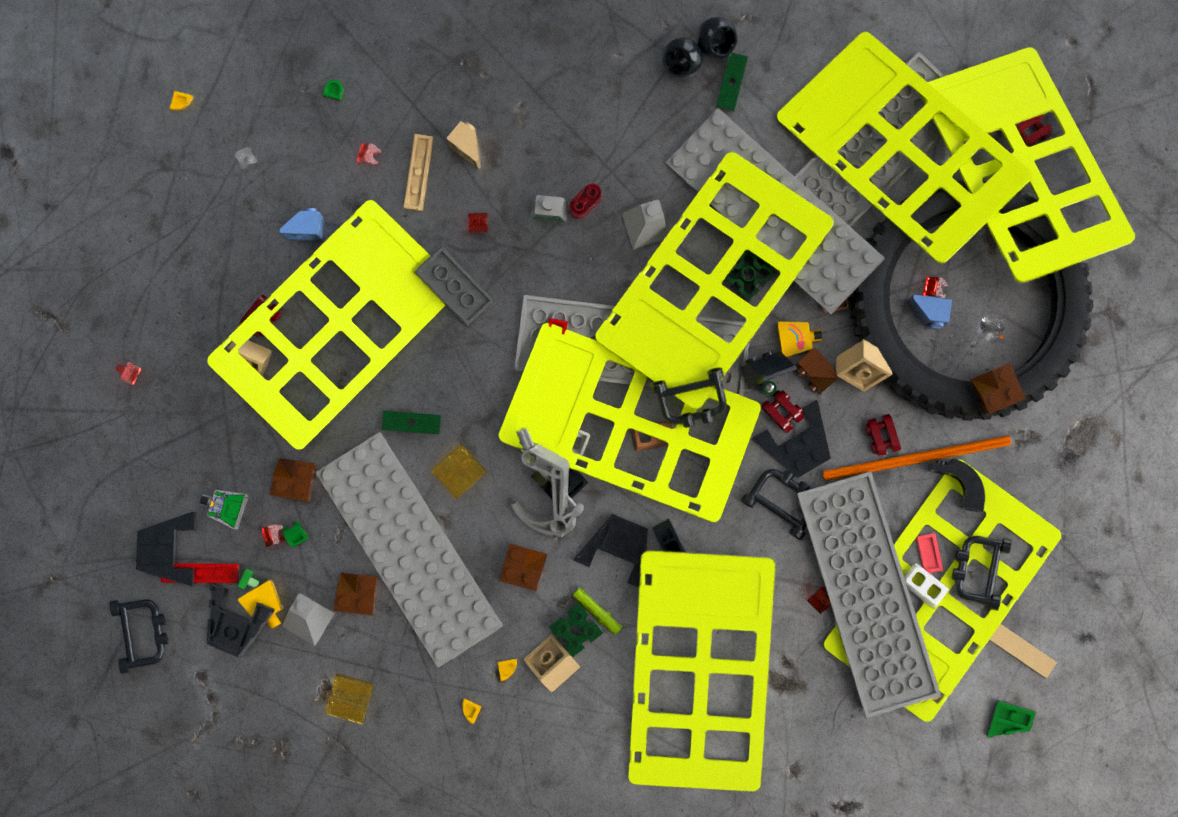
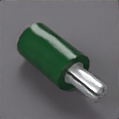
M766 381L761 385L760 391L764 396H771L776 392L777 386L773 381Z

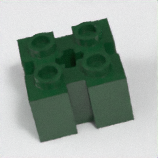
M746 250L737 261L738 265H734L723 281L731 288L735 285L739 289L737 294L749 303L759 293L760 289L757 287L761 285L764 288L776 273L765 263L761 266L757 262L759 257ZM750 272L752 279H745L743 273L748 274Z
M580 603L567 612L570 617L565 621L560 617L549 626L558 639L561 637L565 639L567 643L563 646L572 657L585 648L583 643L586 640L592 643L603 634L594 621L589 624L586 620L588 613ZM573 625L581 627V630H579L581 632L580 635H573L571 633Z

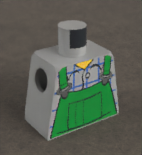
M536 195L532 200L530 219L566 222L568 202L561 197Z
M215 490L213 497L203 494L199 505L209 508L207 516L238 530L249 495Z

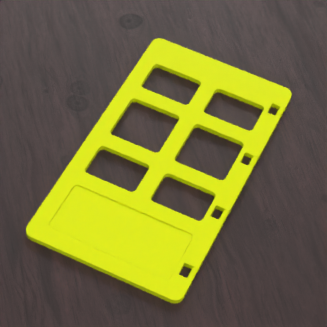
M868 32L859 34L777 114L778 122L794 134L798 140L838 173L842 179L881 211L886 218L938 263L947 262L1032 178V172L1029 168ZM905 86H910L928 103L901 129L897 130L880 116L878 112ZM937 113H942L969 136V140L941 166L937 165L910 142V139ZM797 124L804 129L801 134L794 129ZM868 124L883 136L887 142L864 165L856 169L838 151L863 126ZM979 149H984L1002 167L976 193L971 194L955 181L952 175ZM897 152H901L929 177L901 205L895 204L869 181ZM839 161L846 166L843 171L836 166ZM939 188H942L960 203L961 207L933 234H930L912 219L911 215ZM881 199L889 204L885 209L878 203ZM924 237L932 242L929 247L921 241Z
M1028 47L928 82L986 133L989 134L997 130L1002 131L1013 151L1012 155L1032 172L1029 184L1038 202L1005 214H1000L998 211L986 223L1017 282L1025 283L1133 242L1135 239L1134 231L1035 49ZM921 96L924 104L926 105L928 102ZM1052 112L1064 135L1027 147L1015 124ZM937 113L932 118L951 155L961 148L964 142L969 140V136L942 113ZM1071 148L1090 183L1057 195H1052L1034 161ZM970 158L958 170L970 193L974 194L984 185L982 179L993 176L1002 165L997 160L975 165ZM1094 196L1098 197L1110 220L1076 233L1071 232L1060 209ZM1045 215L1058 239L1020 252L1008 228ZM1013 252L1018 261L1012 262L1008 254Z
M735 152L727 153L684 211L679 221L649 259L644 269L638 274L614 307L609 317L598 329L596 340L654 382L665 380L667 389L709 379L707 371L717 367L723 369L725 376L833 227V219ZM720 171H723L726 174L722 178V180L718 182L717 180H715V178L720 173ZM726 183L760 205L744 228H740L710 207V203ZM771 215H776L807 237L790 260H787L756 238V235ZM687 218L691 222L684 230L680 226ZM699 219L705 220L734 240L731 247L709 275L676 254L677 248ZM746 250H749L780 271V276L756 307L750 305L722 285L723 280ZM665 265L671 266L700 287L684 310L678 309L650 289V285ZM652 266V267H654L656 270L654 271V273L652 274V276L649 278V277H647L645 274L647 273V271L649 270V268ZM711 297H716L746 318L745 324L730 343H727L696 321L697 316ZM617 314V315H619L621 318L619 319V321L617 322V324L614 326V325H612L610 322L612 321V319L614 318V316ZM715 386L674 396L692 409H699L714 391Z
M368 200L210 354L207 360L208 365L294 449L301 450L446 306L414 274L431 256L375 201ZM359 217L362 222L354 228L351 223ZM317 258L321 262L312 269L309 264ZM328 261H333L360 288V291L342 309L337 308L310 281L311 277ZM298 291L302 292L329 318V322L302 349H297L269 321ZM275 299L279 304L271 311L267 306ZM369 301H374L401 327V332L383 349L374 344L352 322V318ZM340 331L370 358V363L344 389H338L311 362V359ZM256 332H261L288 359V363L271 380H265L238 353L239 348ZM233 341L236 346L228 353L224 348ZM298 372H302L330 400V403L311 421H308L280 394V389Z
M549 323L542 325L500 429V441L512 447L522 449L523 447L519 444L520 440L516 431L525 427L528 429L533 443H537L565 458L569 462L570 469L640 494L709 522L719 521L759 416L760 404L757 401L724 389L727 406H729L730 410L717 444H709L689 436L690 427L684 428L683 423L677 424L675 429H670L634 414L648 377L596 340L567 329L563 335V328L554 324L549 327ZM607 361L634 370L631 384L622 407L619 409L593 399V394ZM714 389L709 399L719 402L716 389ZM684 404L681 415L696 413L697 409H692L687 404ZM587 413L614 423L612 433L600 461L589 459L572 451ZM628 429L668 443L667 452L654 482L647 481L614 467ZM682 450H688L710 460L696 498L673 491L668 487ZM577 459L588 463L587 468L575 465ZM633 481L644 484L643 490L632 487ZM690 502L701 506L699 512L688 508Z
M976 469L974 470L979 475L985 490L984 512L986 515L972 536L988 538L995 526L1002 524L1032 546L1033 550L1018 571H1014L999 560L997 576L1007 582V587L1001 594V602L1007 594L1013 598L1007 606L1000 602L999 610H990L985 618H981L950 595L949 591L956 582V580H952L953 569H958L959 561L956 560L952 562L939 580L949 589L944 598L934 609L924 602L917 611L916 617L938 688L944 694L938 703L928 699L904 707L924 722H929L935 717L943 703L950 696L1061 539V532ZM943 475L894 543L903 576L911 566L903 561L902 556L925 525L933 528L959 547L960 550H962L964 541L969 538L936 514L937 507L951 489L963 496L962 487L955 478ZM972 544L967 566L972 559H975L990 570L992 554L985 550L982 544ZM1043 546L1047 550L1040 558L1036 553ZM916 572L911 581L920 587L925 581V576L920 572ZM932 584L927 590V594L933 599L941 592V589L935 584ZM939 606L944 607L974 630V634L959 654L954 653L924 631V626ZM836 624L825 639L824 648L850 667ZM974 642L978 647L973 654H970L967 650Z
M646 551L642 554L629 760V781L632 784L737 791H757L760 788L775 563L771 558ZM645 574H652V585L645 584ZM653 627L697 628L696 656L653 655ZM714 629L755 631L757 633L755 659L749 661L711 658L712 631ZM642 633L649 634L648 644H641ZM652 670L695 673L693 712L691 714L659 713L648 710L650 672ZM711 673L752 675L754 677L750 717L710 716L707 714L708 684ZM638 693H645V703H638ZM647 728L690 729L692 731L690 756L682 758L647 755ZM706 731L748 732L750 734L748 760L706 759L704 757ZM635 751L642 752L641 762L634 761Z

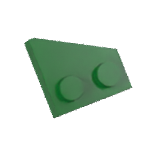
M997 700L987 737L992 738L997 735H1010L1015 732L1031 731L1036 712Z

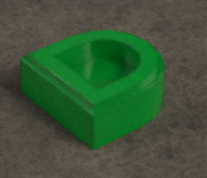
M334 79L329 80L325 84L322 96L341 101L344 93L342 83Z

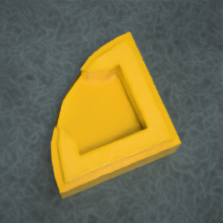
M174 91L169 109L171 111H179L186 108L192 102L193 96Z
M517 658L497 662L501 681L508 679L515 672Z
M464 698L462 704L463 713L466 719L474 724L482 706Z

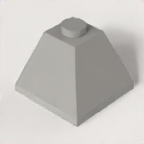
M659 199L641 204L622 213L632 250L662 242L668 235Z
M299 593L289 609L282 627L316 646L335 612L305 594Z

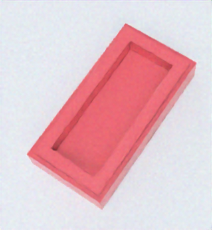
M931 533L917 536L916 540L922 568L929 573L943 571L936 534Z

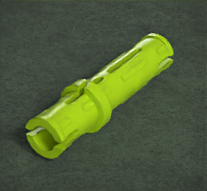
M581 587L573 594L572 597L582 604L599 621L598 623L600 625L603 624L614 636L622 629L623 626L611 616V613L609 611L606 612Z

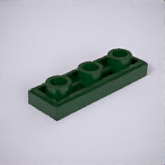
M733 52L729 55L716 108L735 111L748 56ZM733 80L735 84L731 85L729 84V81Z
M383 411L382 430L440 435L441 415ZM410 420H415L413 426H409L408 422Z

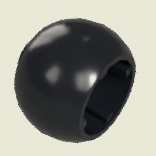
M721 17L707 19L701 24L697 32V44L702 52L710 58L720 59L730 55L738 42L735 26L729 20Z
M676 38L670 41L663 50V67L674 78H691L702 67V50L696 42L689 38ZM683 53L687 54L688 60L684 58Z

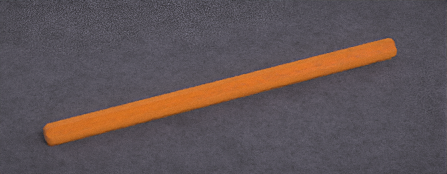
M1007 435L823 471L824 481L1006 447L1011 445V438Z

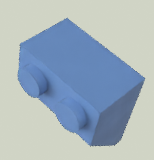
M305 208V211H299L280 228V234L284 239L323 241L324 218L317 209Z
M913 294L908 300L909 306L924 325H929L930 329L940 330L941 327L949 323L952 300Z

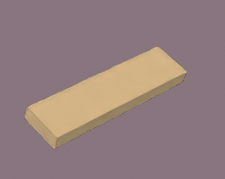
M414 134L404 209L423 212L433 136Z
M1002 624L999 625L989 639L1045 679H1047L1057 664L1056 661Z

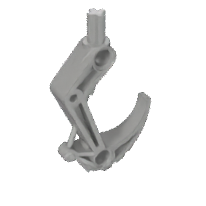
M523 427L521 430L516 431L523 447L521 449V460L524 465L537 470L545 479L552 483L554 513L549 515L532 514L525 510L518 500H514L511 506L518 517L528 527L535 529L536 532L544 533L545 536L553 537V535L564 537V535L573 531L576 525L575 516H580L584 510V506L581 503H575L568 496L569 462L547 448L533 443L528 429ZM568 501L573 507L567 508Z

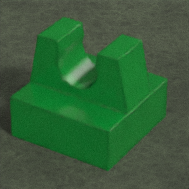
M298 521L293 522L295 526L291 529H288L287 526L283 528L284 538L292 548L309 539Z
M246 568L238 587L245 590L248 584L257 588L260 581L251 577L254 571Z

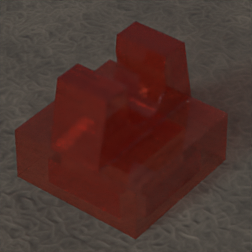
M362 143L357 162L377 165L378 161L373 159V154H380L381 150L375 144Z
M468 213L469 233H488V213Z
M927 277L923 296L945 298L946 294L942 293L943 287H948V283L941 277Z
M128 362L126 367L118 364L115 371L122 374L121 380L134 385L142 368Z
M273 524L261 529L266 547L274 546L286 540L284 536H278L277 531L283 529L282 525Z
M825 587L817 590L807 600L820 614L831 606L829 598L824 594L826 591Z

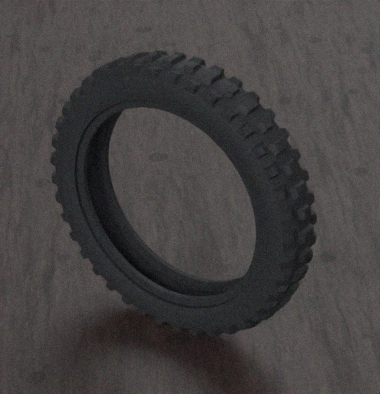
M957 181L962 187H964L970 193L964 181ZM939 188L911 215V218L928 231L931 228L944 224L961 207V204L944 189ZM1019 191L999 210V213L1005 214L1038 202V200L1028 194L1023 196L1021 191ZM908 198L902 200L899 205L903 204ZM1045 215L1008 228L1010 233L1021 239L1030 249L1058 239ZM888 218L882 223L878 222L873 228V235L865 241L884 257V260L849 296V300L853 301L850 313L851 318L855 319L856 322L853 329L855 337H860V342L865 340L877 347L891 369L892 375L882 382L884 384L889 383L891 385L890 388L894 391L893 393L898 397L904 395L905 400L915 407L921 405V408L925 409L927 413L935 414L938 412V415L945 418L953 419L956 416L957 418H962L963 421H972L974 417L975 419L989 420L992 418V415L1008 416L1014 410L1021 411L1026 409L1027 403L1031 401L1035 403L1044 398L1043 393L1049 390L1053 391L1058 386L1057 381L1060 378L1067 377L1071 372L1069 366L1077 362L1080 357L1078 351L1087 342L1088 337L1085 335V332L1089 330L1092 321L1089 318V313L1092 311L1094 300L1089 299L1093 290L1092 283L1087 279L1090 274L1087 263L1082 261L1046 275L1051 293V315L1048 329L1033 356L1014 372L1025 400L985 416L971 381L950 378L928 368L909 351L900 338L891 314L890 285L897 261L912 240Z

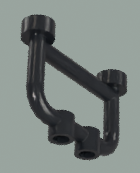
M721 367L708 370L709 379L668 389L665 380L653 382L651 384L652 393H657L664 419L671 424L683 423L684 428H689L695 425L694 421L702 419V423L706 424L714 420L713 416L721 414L727 406L721 378L724 377ZM715 386L719 400L718 407L713 409L706 408L696 413H685L678 417L670 414L666 400L667 396Z
M769 469L760 476L749 495H743L741 502L750 508H754L757 502L793 525L789 533L802 541L806 534L803 531L806 527L804 517L799 521L761 496L759 492L770 477L777 478L781 483L795 490L796 493L807 491L810 489V486L803 481H800L799 484L793 480L795 476L787 470L782 473L776 469Z
M971 536L964 541L962 550L958 549L955 560L959 561L958 569L954 568L952 573V580H956L955 590L960 598L990 605L991 610H999L1001 596L993 594L1000 555L1001 553L1009 554L1012 539L1003 537L1001 541L982 536ZM974 543L994 547L985 596L967 593L963 590L969 551Z
M149 599L120 604L118 600L110 601L112 617L118 615L121 617L127 655L126 658L119 659L121 674L129 673L130 668L153 665L160 662L165 654V644H169L167 633L162 632V625H165L166 622L164 614H159L158 606ZM148 607L152 614L157 654L153 657L135 660L127 610Z

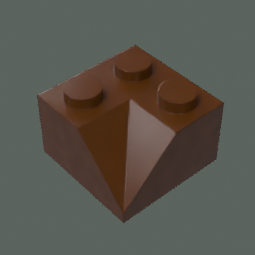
M816 347L795 365L797 368L795 370L796 374L801 379L805 378L809 382L808 387L813 393L818 392L819 395L839 378L834 367Z
M1011 363L970 380L985 416L1025 400Z
M279 458L272 479L270 495L311 503L317 464Z
M510 543L499 581L537 592L547 554Z
M341 573L336 590L334 611L374 616L379 577Z

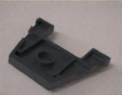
M817 400L802 408L811 427L783 444L777 446L768 429L752 438L756 444L761 446L796 478L801 477L831 459Z
M190 512L137 531L136 570L194 587L195 569H175L176 531L196 530L197 513Z
M612 514L576 555L573 561L590 567L596 550L600 549L633 563L634 567L627 583L640 588L641 557L647 551L648 528Z
M211 583L210 590H212L211 600H209L211 613L210 619H208L207 644L235 657L242 658L274 613L275 608L263 603H257L252 619L248 620L223 609L229 589Z

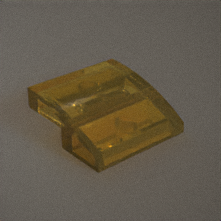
M463 444L455 448L431 471L456 499L460 498L487 473L485 468Z
M337 673L325 714L363 724L374 683Z

